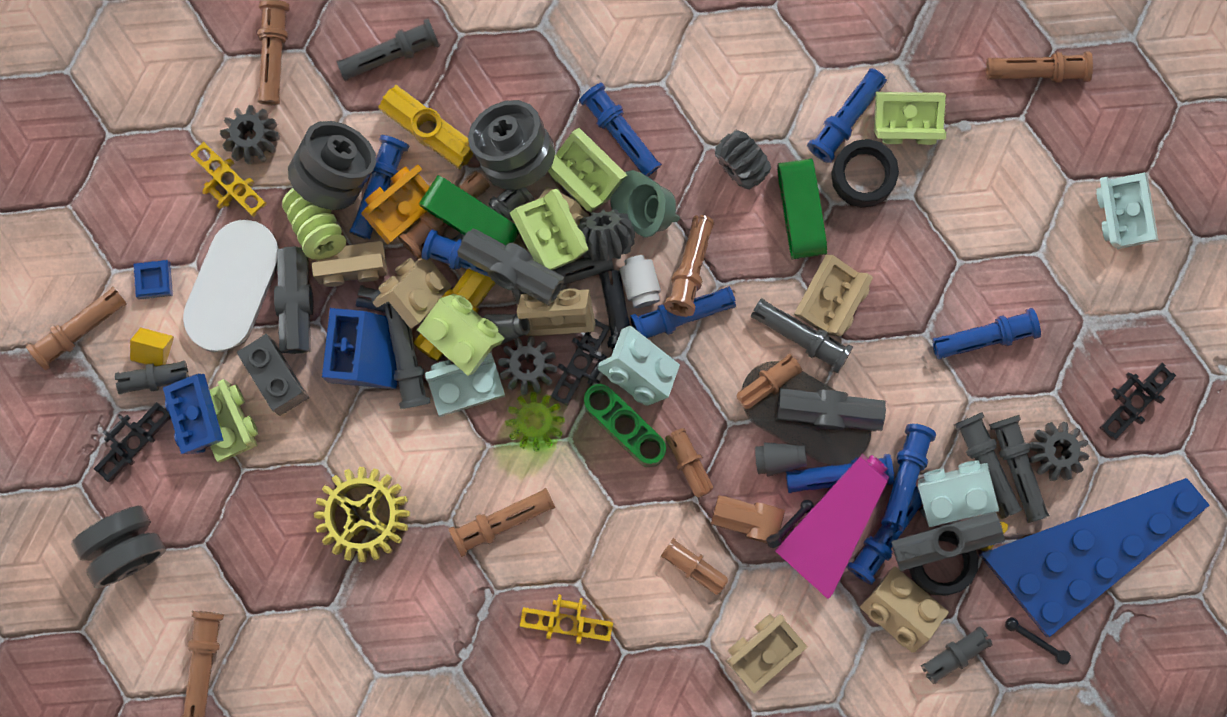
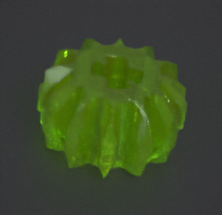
M531 392V403L527 404L525 399L519 396L517 401L522 408L520 410L513 406L508 408V412L517 417V419H508L505 421V425L509 428H517L509 435L512 441L523 436L519 445L521 449L525 450L531 440L533 441L534 452H539V441L544 440L546 446L551 448L553 447V442L549 435L561 438L562 431L553 427V425L564 424L565 418L553 416L561 410V406L558 403L547 408L551 400L549 395L546 394L542 398L541 403H537L538 397L536 392ZM534 414L536 418L541 416L545 418V420H541L542 427L537 430L534 426L526 427V424L530 423L528 419L530 415Z

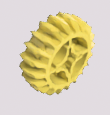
M359 467L358 478H355L353 472L347 469L344 471L347 481L343 483L335 475L332 477V480L337 487L334 490L326 485L322 488L324 493L330 496L327 501L322 498H317L316 504L325 507V512L318 511L314 513V518L325 519V523L318 525L316 531L318 533L329 531V534L322 540L323 544L329 545L336 541L332 549V553L335 555L340 554L346 548L345 560L351 561L355 551H358V560L361 563L366 562L367 551H370L371 557L374 560H379V547H382L387 554H390L393 550L387 542L390 539L398 544L402 542V538L394 534L396 529L408 530V525L399 522V517H410V511L399 510V506L408 503V498L406 496L395 498L402 490V487L396 484L388 488L392 481V477L388 474L379 482L380 471L374 468L369 478H367V472L364 467ZM368 486L374 488L371 494H367L360 501H352L344 496L348 491L357 487ZM383 494L390 507L388 525L380 521L376 514L377 507L380 504L379 500ZM338 504L344 508L348 515V520L344 526L345 530L342 534L337 529L335 522V511ZM349 505L362 510L368 506L370 509L367 511L370 514L369 518L375 521L376 525L364 520H360L357 523L355 519L358 516L354 515L355 511ZM365 528H372L381 534L373 541L367 543L350 542L354 535H358Z

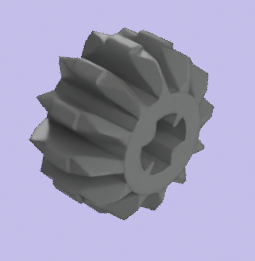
M249 105L246 109V114H243L239 108H235L234 114L236 118L233 120L226 117L224 122L229 128L220 131L221 137L226 139L222 145L226 152L232 151L231 156L235 161H239L244 157L245 162L252 165L254 156H257L261 162H265L266 156L263 152L267 150L274 153L276 148L271 142L280 139L279 133L274 131L277 127L275 119H268V113L265 109H261L256 113L255 108ZM254 130V132L256 133L255 137L253 139H250V137L248 136L246 140L244 135L248 131H250V133L253 134Z
M735 130L720 140L721 142L715 147V156L732 180L736 181L740 187L749 190L765 180V177L770 173L771 164L754 139H751L745 132Z
M603 209L600 213L591 212L590 217L580 219L578 228L583 232L588 246V251L583 254V257L592 258L593 262L605 259L608 262L609 259H620L621 254L631 252V246L635 244V232L628 214L619 213L615 209L605 212Z
M529 336L527 346H523L521 339L516 338L514 341L517 350L514 351L509 346L503 348L505 354L510 359L501 358L498 360L499 366L508 368L500 373V377L502 380L512 378L508 384V389L511 391L521 384V395L526 396L528 394V386L533 385L534 392L540 394L541 388L538 382L542 381L547 386L552 384V380L545 373H557V366L547 364L556 359V355L554 352L543 354L548 347L545 341L541 342L537 348H534L535 338L533 336ZM524 359L529 362V359H533L535 370L532 373L527 370V374L522 373L523 369L520 362Z
M1052 422L1046 424L1045 432L1040 429L1034 432L1038 442L1029 443L1031 447L1029 449L1037 452V455L1029 458L1030 463L1040 461L1042 465L1037 469L1039 475L1044 474L1049 469L1050 481H1056L1059 475L1065 481L1072 479V471L1081 473L1084 470L1079 461L1089 459V454L1080 451V448L1088 445V441H1077L1076 438L1081 432L1078 428L1068 433L1069 427L1067 422L1060 423L1058 429ZM1061 445L1063 447L1061 451L1062 457L1056 458L1054 456L1056 452L1055 447Z

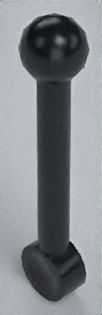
M811 500L802 501L801 508L776 534L767 537L766 541L769 548H776L781 545V538L805 513H809L814 507V503Z
M1010 617L1006 620L1005 627L1007 630L1017 631L1055 656L1059 664H1068L1070 662L1071 655L1068 651L1057 650L1020 626L1016 618Z

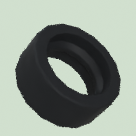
M871 139L856 140L845 146L838 154L831 173L832 183L838 196L849 205L860 208L873 207L885 201L893 191L897 183L899 169L897 159L884 144ZM866 154L874 156L883 165L885 178L883 184L877 190L862 193L854 190L848 184L845 177L846 165L857 155Z
M944 531L939 535L938 542H950L957 546V538L952 532ZM976 550L963 553V570L960 576L948 583H939L930 579L925 573L923 565L910 568L909 571L912 579L924 591L932 595L948 596L963 591L973 582L978 572L979 558Z

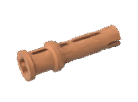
M262 0L259 2V9L262 10L261 29L257 31V36L262 41L259 98L257 102L263 105H279L282 43H285L288 39V32L285 31V21L290 5L280 0Z
M1085 51L1083 55H1063L1062 52H1055L1051 57H988L986 61L987 80L1001 78H1051L1055 83H1060L1063 79H1083L1084 82H1090L1093 74V56L1091 51Z
M474 171L459 188L477 199L490 188V184L480 173ZM428 212L423 213L419 218L420 221L406 234L401 233L398 236L400 242L417 259L422 257L423 246L429 232L433 229L438 232V235L444 236V229L448 226Z
M698 215L693 217L680 268L672 275L671 282L673 288L670 297L665 300L664 307L674 315L691 316L696 308L693 303L696 291L701 289L703 282L700 270L714 226V221L705 215H700V220Z
M111 287L110 290L61 327L59 325L52 326L49 334L34 345L28 344L26 348L37 363L46 371L50 368L49 364L66 351L69 353L73 351L76 341L127 303L114 287Z
M544 488L542 491L515 502L491 515L478 514L474 521L457 529L455 527L448 529L461 557L466 555L467 550L484 542L491 544L496 539L495 535L522 524L550 509H554L555 506L548 490ZM524 509H527V510H525V511H523V512H521V513H519V514H517V515H515V516H513V517H510V516H512V515H514V514H516V513H518V512H520V511H522V510H524Z
M192 611V617L195 618L192 640H189L187 645L189 651H192L182 717H205L213 653H217L220 644L217 643L219 621L223 620L224 614Z

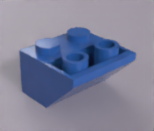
M330 308L322 378L327 383L397 389L398 381L394 380L393 376L397 367L387 317L367 311Z

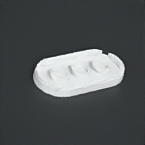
M252 220L231 222L219 230L210 245L183 313V323L188 336L194 343L207 351L220 353L229 351V349H233L235 346L238 347L246 341L254 327L277 271V249H279V246L271 231L264 225Z

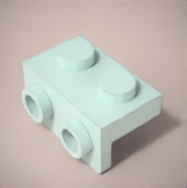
M1144 172L1111 180L1108 177L1100 178L1101 188L1096 189L1099 207L1105 208L1107 221H1102V232L1105 241H1110L1111 245L1116 249L1159 241L1148 175Z
M632 326L621 329L612 356L599 362L597 369L606 375L611 382L619 385L631 394L637 402L649 406L669 397L680 364Z
M978 460L960 464L958 466L959 470L945 473L944 469H936L923 474L924 478L918 480V488L929 527L999 511L988 463L980 464Z

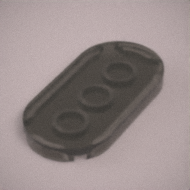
M780 361L765 362L755 367L745 378L741 390L758 379L760 371H767ZM803 371L779 388V390H802L816 393L818 390H834ZM773 393L769 394L750 409L744 408L748 419L753 424L787 444L805 445L807 456L828 466L852 462L851 460H855V458L860 457L865 452L870 442V430L846 427L844 430H831L814 427L812 423L777 420L779 393L776 395Z

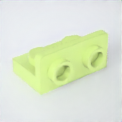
M225 379L218 381L219 386L209 390L224 440L210 446L216 461L219 463L258 446L254 436L259 434L251 416L245 417L240 405L244 404L245 401L240 389L236 384L231 386Z

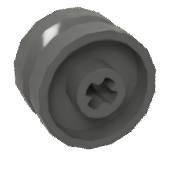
M509 100L494 104L480 113L471 125L468 135L470 149L479 161L486 177L497 187L507 190L530 186L545 176L553 165L555 157L553 141L548 131L544 128L538 112L528 103L520 100Z
M320 121L310 126L288 166V179L294 190L306 201L325 209H346L355 203L364 184L370 177L376 165V153L370 142L359 131L346 124L334 121Z
M133 506L116 512L88 527L72 540L71 545L79 560H94L86 571L94 588H102L123 580L147 567L165 553L166 548L159 535L156 533H145L151 521L143 506Z

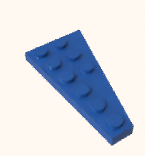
M1188 478L980 553L979 556L1046 637H1050L1210 505Z

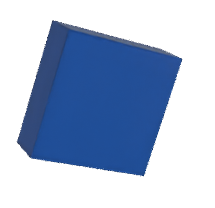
M168 260L134 264L136 298L148 299L173 296L171 263Z

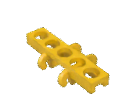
M204 141L190 154L213 177L209 183L206 182L204 184L205 187L202 192L204 194L211 193L219 201L217 204L219 209L228 207L230 205L229 202L234 198L249 214L255 217L256 213L267 205L251 188L254 180L248 178L243 181L230 168L234 165V161L231 158L223 161ZM206 150L211 155L209 160L202 161L198 157L200 151ZM217 161L220 166L213 171L210 165ZM226 173L234 175V181L229 185L222 182V177ZM218 184L228 192L225 196L215 188ZM250 196H253L258 201L257 206L254 208H250L245 203Z
M559 594L558 600H553V605H557L556 612L523 607L519 627L548 631L546 639L551 640L552 632L577 636L576 644L580 645L582 637L610 642L613 622L581 617V610H586V605L582 604L583 598H580L578 603L562 600V595ZM560 607L577 610V616L560 614ZM528 613L537 614L539 617L538 623H526V615ZM545 616H550L548 626H544L542 623ZM563 618H570L573 621V628L570 631H563L560 628V621ZM584 622L591 625L589 633L583 632ZM597 624L608 627L606 636L595 634L594 629Z

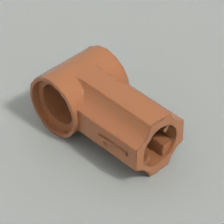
M718 495L711 525L743 533L749 539L767 543V537L776 534L781 529L785 510L767 504H750Z

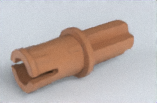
M788 354L767 371H760V377L738 392L736 397L742 407L750 409L769 394L773 393L776 395L779 393V388L802 373V368L798 361L791 354Z
M685 428L670 433L671 436L667 435L665 440L679 464L677 469L678 471H683L694 495L699 498L709 494L713 490V485L700 461L703 457L701 454L697 455Z
M674 538L660 556L686 573L685 578L692 577L714 594L718 595L728 582V578L702 560L703 555L698 557Z

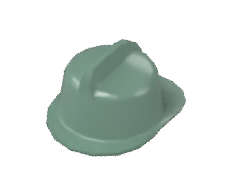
M634 170L625 171L627 174L626 178L610 197L612 210L615 209L619 213L628 214L634 231L643 237H650L659 231L666 230L672 222H678L681 218L676 214V200L671 191L660 186L646 175Z

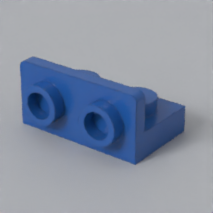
M195 374L163 387L166 398L165 407L171 416L175 430L174 439L180 448L181 454H200L206 451V447L224 441L205 374Z

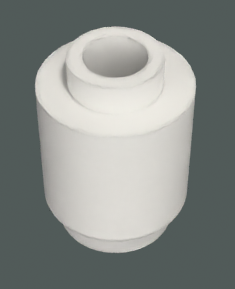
M637 255L624 260L625 266L619 270L628 301H632L634 308H642L659 302L661 289L652 259L645 260L644 255Z

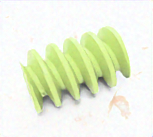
M294 188L285 195L282 200V208L287 214V218L297 235V240L302 246L306 257L317 260L335 256L344 249L346 238L341 235L342 230L336 224L337 219L334 214H331L332 210L318 207L306 201Z

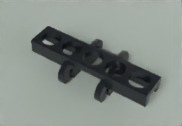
M596 319L595 327L598 326L603 329L599 339L593 338L591 332H585L581 342L573 338L571 342L578 348L567 368L561 363L557 366L558 369L563 371V374L553 390L551 398L566 406L570 403L583 377L588 379L587 383L589 385L600 383L596 379L600 373L597 368L599 362L605 360L607 356L603 354L600 357L596 354L610 327ZM586 342H593L595 344L594 348L586 344ZM578 356L585 357L587 360V365L583 369H578L574 365V360ZM594 359L597 363L589 375L586 372ZM568 375L576 378L574 384L566 381ZM562 386L570 389L565 399L557 395Z
M1163 362L1143 382L1138 379L1139 376L1137 374L1133 375L1128 372L1126 374L1128 380L1119 390L1112 388L1113 398L1116 401L1120 400L1122 404L1099 428L1113 441L1133 421L1138 424L1145 422V419L1138 415L1153 399L1160 404L1164 402L1165 398L1162 395H1158L1177 375L1171 373ZM1160 371L1166 375V380L1162 384L1155 381V376ZM1134 385L1136 389L1129 397H1126L1124 394ZM1137 395L1143 399V406L1141 408L1133 407L1131 404L1133 396ZM1122 411H1125L1130 416L1127 421L1120 417ZM1114 420L1120 424V428L1115 433L1108 429V426Z
M158 402L137 423L133 422L131 424L128 421L130 419L128 415L123 417L121 414H118L120 421L109 432L106 430L102 431L106 436L104 440L106 442L110 440L113 442L110 446L112 450L96 465L94 470L103 476L107 482H111L128 463L133 465L135 463L133 457L148 442L154 443L155 439L153 436L171 418L168 411ZM158 410L162 411L164 415L157 423H154L152 415ZM145 423H149L152 426L148 432L142 427ZM126 425L131 429V432L119 442L115 436ZM132 436H137L140 439V445L136 449H131L128 446V440ZM116 453L123 458L120 462L116 459ZM107 462H113L115 467L108 475L105 474L104 466Z

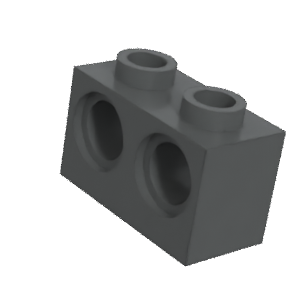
M263 335L236 352L271 410L277 415H283L309 398L275 341L269 335Z

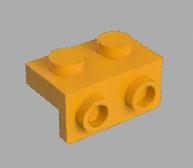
M418 164L410 171L406 166L390 178L393 182L391 187L385 192L379 187L365 199L368 206L361 214L387 244L391 243L416 222L423 213L427 212L419 205V202L430 186L419 175L422 168Z

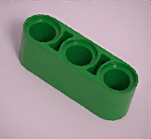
M812 158L777 163L779 189L791 258L799 259L827 255L826 233Z
M437 175L419 202L423 209L464 236L474 228L507 245L508 243H513L519 235V231L513 222Z
M603 384L591 386L586 391L584 397L585 409L589 416L639 464L644 467H655L660 464L666 452L665 441L610 387ZM599 393L606 395L610 400L608 407L604 410L592 408L590 400L594 395ZM624 417L631 419L635 424L633 432L626 435L620 434L615 429L617 420ZM648 441L656 443L660 448L659 455L653 459L645 458L640 452L642 444Z

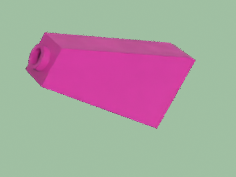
M862 453L775 550L777 554L827 599L833 595L889 478L884 473L888 468L874 455L867 458Z

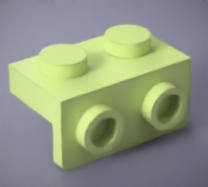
M876 92L874 134L886 144H901L903 139H916L918 144L933 145L937 143V139H946V131L944 130L946 95L944 93Z
M580 128L574 130L556 153L553 165L548 170L551 177L557 183H560L574 197L576 202L588 212H592L605 204L627 176Z
M557 188L551 190L544 197L519 206L510 212L533 260L548 269L554 270L569 264L588 251L585 236L576 225L567 201L562 197Z
M451 294L438 300L417 331L469 376L475 373L490 351L500 345L505 338L498 332L497 326L492 321L482 318L472 309V304L466 298Z

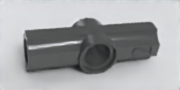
M474 228L466 233L457 251L458 257L486 271L489 277L499 286L507 290H515L517 288L548 306L555 301L564 284L563 276L535 262L530 253L521 246L513 243L504 245Z
M292 246L277 249L278 286L274 288V306L277 317L279 316V349L281 353L289 354L311 352L310 315H313L314 299L312 286L309 284V258L306 257L301 247Z
M779 390L777 420L812 423L814 427L831 430H844L845 427L870 431L883 430L886 415L885 400L850 397L848 393L834 390H818L817 393L802 390Z
M996 511L897 539L891 541L899 570L903 571L1005 542L1000 520ZM944 531L952 532L957 538V546L951 552L942 550L938 544L939 535Z

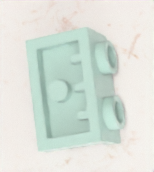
M491 352L475 373L469 376L455 364H451L450 360L432 365V371L425 373L439 417L505 397Z

